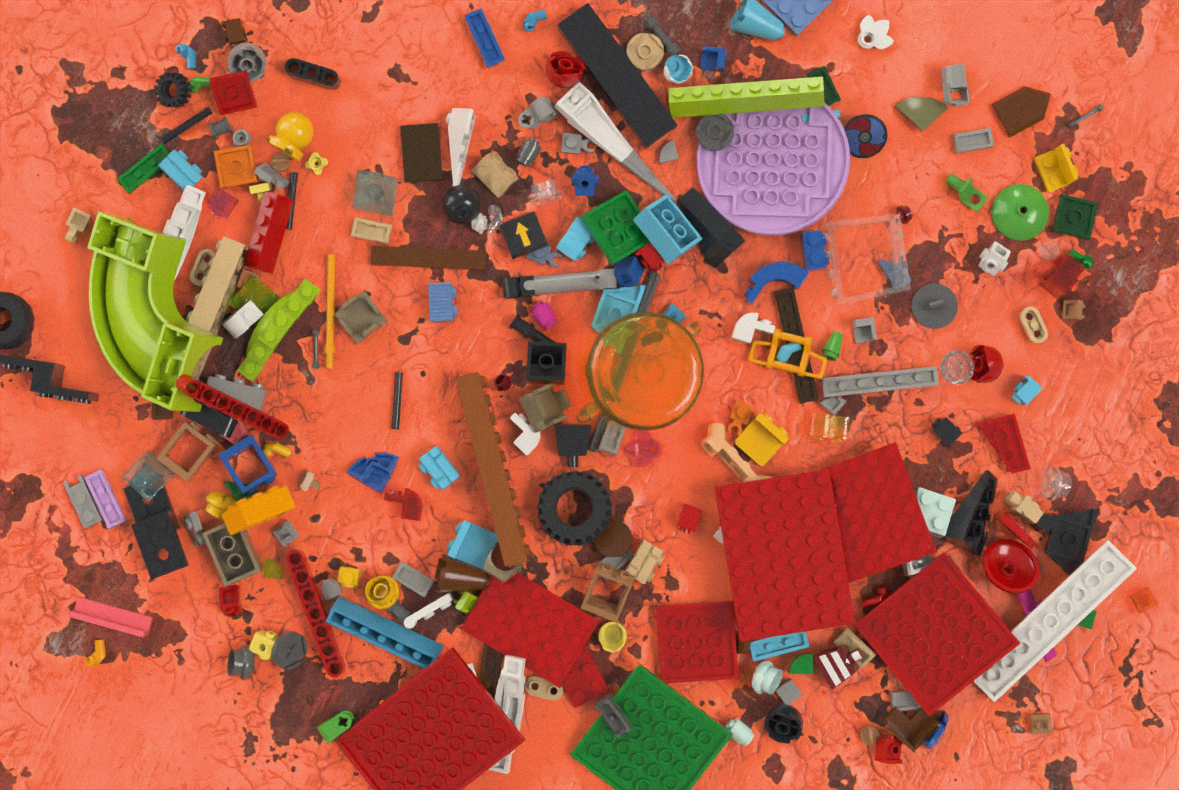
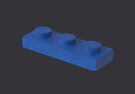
M482 8L465 15L466 22L487 68L489 69L504 62L505 58Z

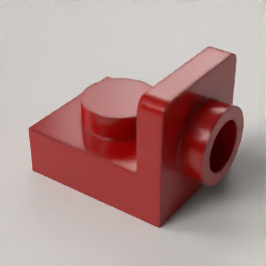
M239 585L219 587L220 610L224 616L234 617L243 613Z

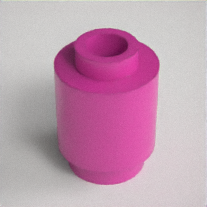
M540 301L532 307L534 310L531 313L541 328L543 327L547 330L558 323L557 316L547 302L543 304Z

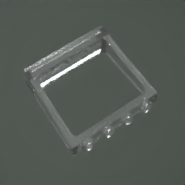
M900 214L824 223L825 230L822 231V235H826L828 249H825V253H828L830 268H828L827 273L829 280L832 279L833 282L830 294L832 298H835L836 306L911 290ZM885 224L895 286L884 290L845 297L841 283L834 228Z

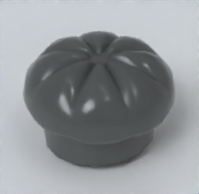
M243 645L241 649H232L230 651L227 665L230 677L239 676L241 680H247L253 674L255 657L249 646Z

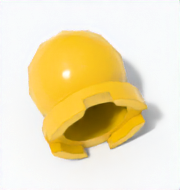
M287 113L277 123L276 136L270 135L266 142L274 148L276 146L282 149V153L292 159L300 161L303 156L300 149L306 147L312 141L314 135L313 125L310 119L302 113Z

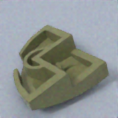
M917 96L906 98L894 106L921 133L948 109L945 104L937 99Z

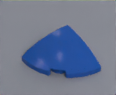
M376 453V457L369 459L363 457L347 470L348 475L382 494L396 468L399 456L389 453Z
M945 711L937 718L941 724L940 727L924 742V745L931 751L936 747L945 732L949 718Z

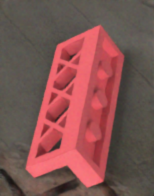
M84 597L77 598L75 609L70 611L68 616L139 637L149 635L154 618Z

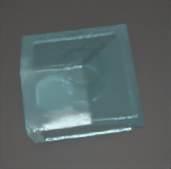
M149 450L122 477L127 484L148 502L175 474L157 460V457Z

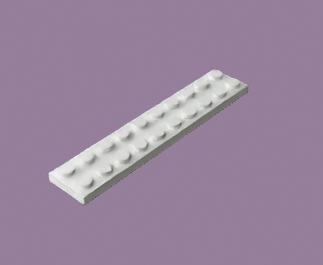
M1107 540L1011 630L1012 634L1021 644L975 679L974 682L994 702L998 700L1137 568Z

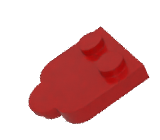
M998 511L994 515L1002 525L1030 549L1038 546L1016 524L1018 520L1010 513Z

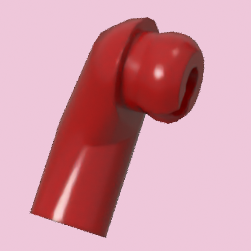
M885 586L878 587L876 589L877 595L862 598L864 608L879 605L889 594Z

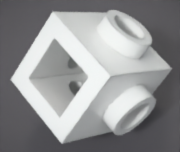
M994 241L989 249L985 248L980 254L979 258H981L978 266L986 273L995 276L998 271L1002 272L1008 264L1007 259L1011 251Z

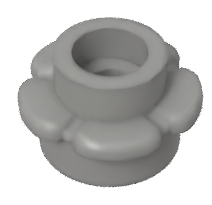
M239 129L232 135L233 144L236 147L249 145L251 141V135L244 129Z

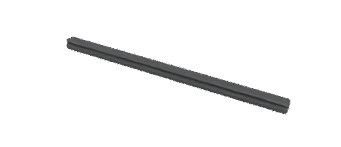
M651 272L623 352L588 445L589 451H598L658 284L659 273Z

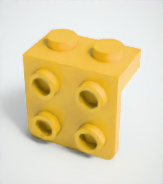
M759 413L735 440V445L759 466H764L777 450L789 440V437L786 436L788 432L781 426L777 428L772 423L774 420L766 413L763 415Z

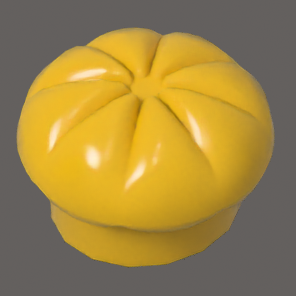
M212 492L206 497L208 504L205 510L216 518L223 520L221 514L228 511L226 507L235 504L237 500L230 495L226 496L222 492Z
M390 576L372 578L365 588L369 604L376 609H387L395 604L399 597V586L396 580Z

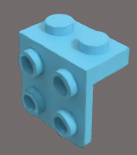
M464 520L463 523L459 522L455 533H457L455 541L451 540L446 549L449 551L448 556L483 569L489 549L495 547L498 542L497 535L467 520Z

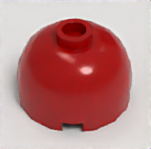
M565 51L552 53L546 63V76L548 80L559 88L575 86L580 82L585 68L584 62L580 57L576 56L574 58L570 56V52Z
M977 345L971 350L970 355H973L972 362L968 361L970 378L976 380V383H990L998 379L1004 369L1001 353L996 348L987 345Z

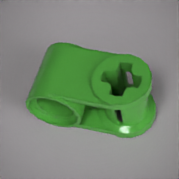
M344 710L317 727V730L328 744L354 724L355 716L351 711ZM347 718V722L343 723L341 721L342 719Z

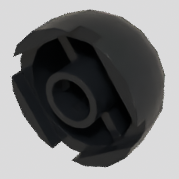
M456 185L447 190L442 200V206L448 220L461 225L473 221L478 216L481 206L477 192L473 188L466 187V185Z
M780 704L768 712L764 721V730H767L769 737L777 742L786 744L790 743V740L797 741L802 735L803 718L795 707Z

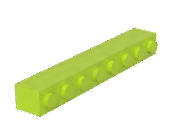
M823 77L669 88L670 113L672 118L825 107Z

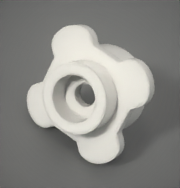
M480 213L472 221V229L482 234L487 227L486 216Z

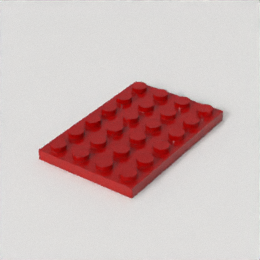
M501 562L496 567L502 571L512 570ZM517 572L505 583L491 576L487 587L485 586L460 629L505 656L511 655L525 658V668L561 688L598 625L599 620Z

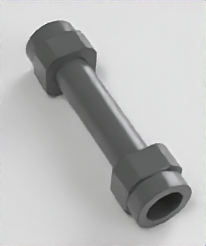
M653 15L644 21L649 30L652 29L666 46V51L670 56L677 55L681 51L676 43H672L658 25L659 21Z

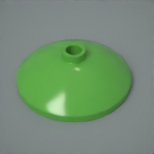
M1014 184L1006 187L996 196L992 204L991 216L994 226L1004 237L1014 241H1026L1043 231L1048 222L1049 207L1045 197L1036 188L1026 184ZM1021 207L1026 209L1025 214L1021 213Z

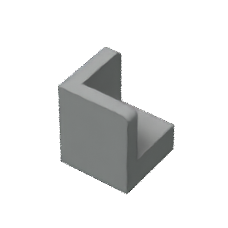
M874 317L852 321L856 344L877 340Z

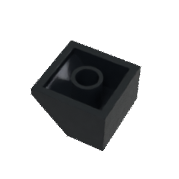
M528 341L526 383L564 385L567 343Z

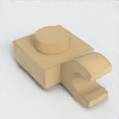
M73 208L66 222L70 229L65 239L75 244L79 231L85 234L93 216Z

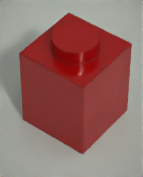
M684 504L676 524L680 526L679 530L688 534L691 531L695 532L703 510Z

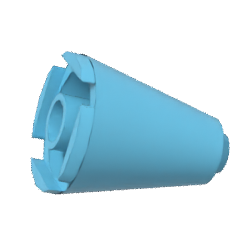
M742 0L740 2L742 6L739 10L736 9L730 24L731 30L773 41L782 38L785 29L783 28L784 24L756 0Z

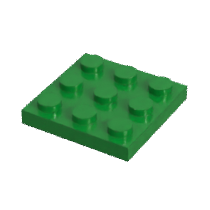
M627 190L580 217L611 266L650 242L633 221L641 211Z

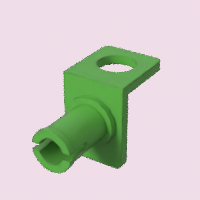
M951 174L946 180L947 185L958 191L959 201L975 212H978L988 200V196L973 187V180L971 178L965 183L954 174ZM978 195L981 201L976 205L971 204L969 201L970 197Z

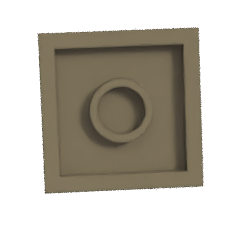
M366 291L358 296L354 295L341 305V309L335 313L339 319L338 321L357 344H360L389 322Z
M552 383L519 398L535 433L563 422L568 418L564 414V410L571 407L570 401L564 389L555 393Z

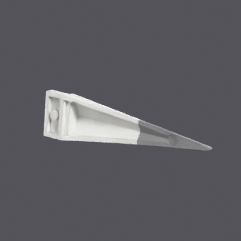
M578 82L555 104L554 108L568 119L567 122L663 196L668 194L672 201L676 203V198L637 155L595 96L585 86Z

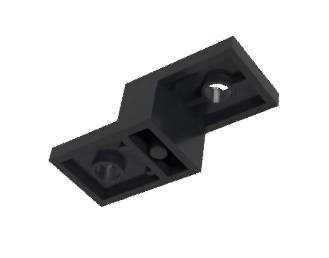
M0 355L1 367L19 370L21 367L20 370L33 372L30 391L36 392V396L53 398L55 395V399L72 401L74 398V402L91 404V401H98L99 394L61 388L65 369L64 365Z
M158 475L124 488L136 522L131 526L151 580L189 566L176 531L181 529L162 476ZM147 494H151L154 498L151 505H147L144 502ZM161 549L168 551L169 555L166 560H162L159 557Z

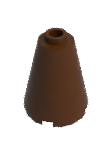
M441 554L442 558L438 560L435 579L438 580V585L434 584L435 592L483 590L484 586L487 587L489 575H486L483 569L459 559H454L447 554Z

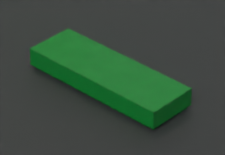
M161 143L119 176L117 180L128 194H131L162 170L158 165L170 152Z

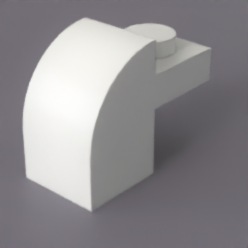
M250 299L238 311H235L224 320L222 326L236 339L264 314Z
M748 313L742 316L735 324L731 339L750 344L754 330L772 335L775 326L771 325V321L761 319L760 322L757 321L759 313Z
M514 413L510 419L523 430V433L513 443L528 456L539 444L541 432L535 433L531 424H526L529 420L522 413L519 415Z

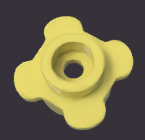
M314 152L305 163L307 169L313 170L316 175H320L324 166L328 165V160Z

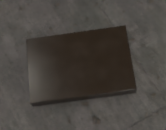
M429 123L400 126L404 182L415 183L443 180L439 124Z

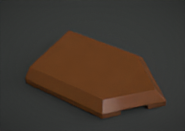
M1025 86L993 103L992 106L1009 137H1012L1044 119L1051 94Z

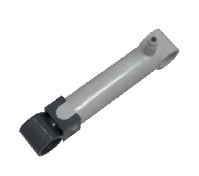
M615 269L501 279L502 295L504 299L534 297L535 295L617 289V281L614 276Z

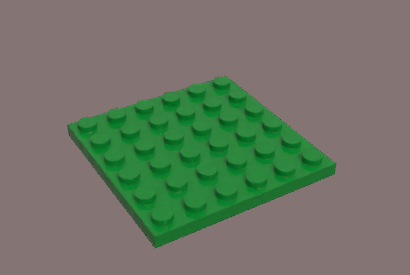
M639 663L613 697L632 722V729L628 733L624 732L620 738H617L600 714L572 750L570 756L615 790H691L732 737L733 733Z

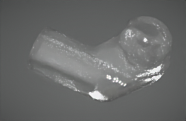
M491 205L488 208L491 222L486 230L494 234L503 222V216L498 206Z

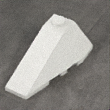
M452 108V112L447 115L446 124H448L453 186L460 185L476 119L474 109Z

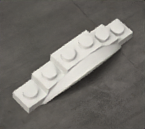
M186 185L180 202L176 203L171 219L167 220L162 232L186 239L175 278L180 271L192 242L202 209V201L206 192Z
M506 655L494 700L520 732L525 693L523 692L526 678L524 676L526 659ZM515 749L489 768V770L508 774L510 772L512 753L515 752Z

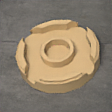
M639 33L628 42L626 54L637 70L650 71L658 67L662 62L664 47L661 40L654 34Z

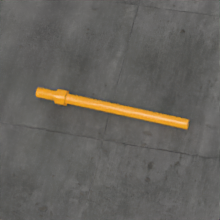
M328 254L325 369H333V354H335L336 346H334V254Z

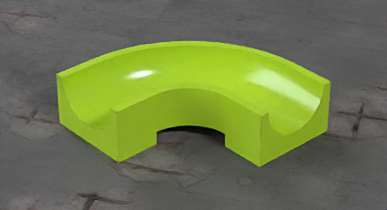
M98 211L87 247L94 251L89 276V308L94 332L104 356L117 375L126 384L141 393L142 398L169 410L200 412L202 404L176 388V380L183 374L192 377L193 370L200 357L208 349L221 345L223 337L188 323L176 308L173 297V285L186 239L133 223L134 219L130 217Z

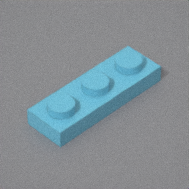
M806 632L763 638L750 642L753 662L810 647Z

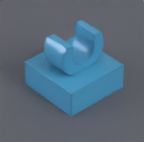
M671 304L659 319L674 331L685 319L686 315Z

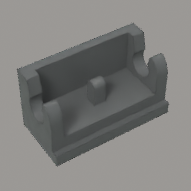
M610 693L594 704L617 738H620L624 732L628 733L632 729V722Z

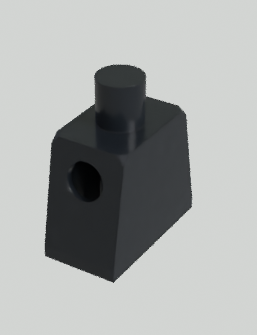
M554 425L559 456H567V467H578V456H586L591 425Z

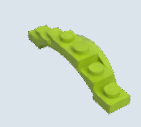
M305 278L297 290L278 300L264 314L255 327L248 343L246 359L237 371L254 382L285 334L307 307L313 303L321 289Z

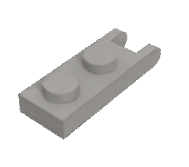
M79 474L77 477L80 483L71 487L68 480H66L63 484L84 529L103 521V518L83 475Z

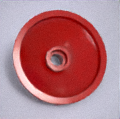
M1010 539L998 540L987 548L983 556V568L987 578L1002 591L1013 594L1024 593L1030 590L1039 578L1040 569L1037 558L1028 547L1018 541Z

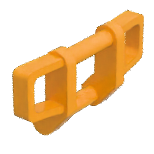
M776 328L772 342L754 341L749 354V361L751 363L766 366L768 369H781L797 373L801 377L808 376L816 379H823L828 362L825 357L811 352L813 337L781 332V329ZM780 339L804 345L800 366L775 360ZM758 345L771 347L767 362L754 359L755 350ZM810 356L823 361L821 372L818 375L806 372Z

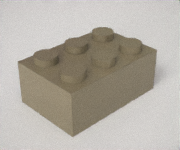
M224 523L202 533L225 587L264 571L247 529L230 536Z

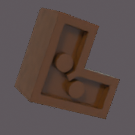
M895 706L882 719L885 726L912 752H915L941 725L933 714L928 716L922 707L908 718Z

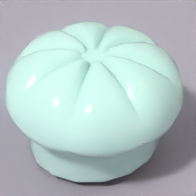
M771 661L761 662L753 674L752 687L757 694H762L763 692L773 694L781 682L783 671L775 668Z

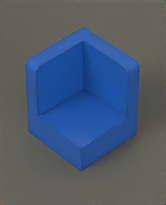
M704 46L700 68L723 72L726 49Z
M636 256L626 257L617 263L614 276L620 287H629L638 284L644 269Z

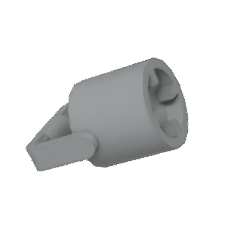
M956 64L942 67L940 70L944 103L952 107H962L969 104L970 98L965 65ZM950 92H962V99L951 100Z

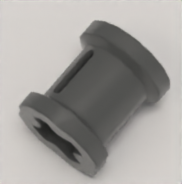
M223 117V120L214 124H208L215 139L224 133L233 132L227 117Z
M397 600L386 612L391 613L398 620V623L401 624L411 611H407L399 603L400 600Z

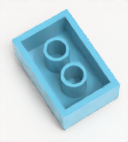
M668 194L647 206L633 219L668 265L691 250L703 239Z

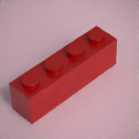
M264 192L244 266L273 274L294 200L279 194Z

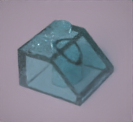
M358 170L352 208L359 212L393 216L398 178L378 172Z

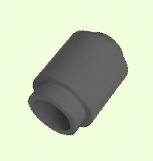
M533 138L525 139L516 155L518 156L516 161L529 168L535 162L542 149L539 146L540 142Z

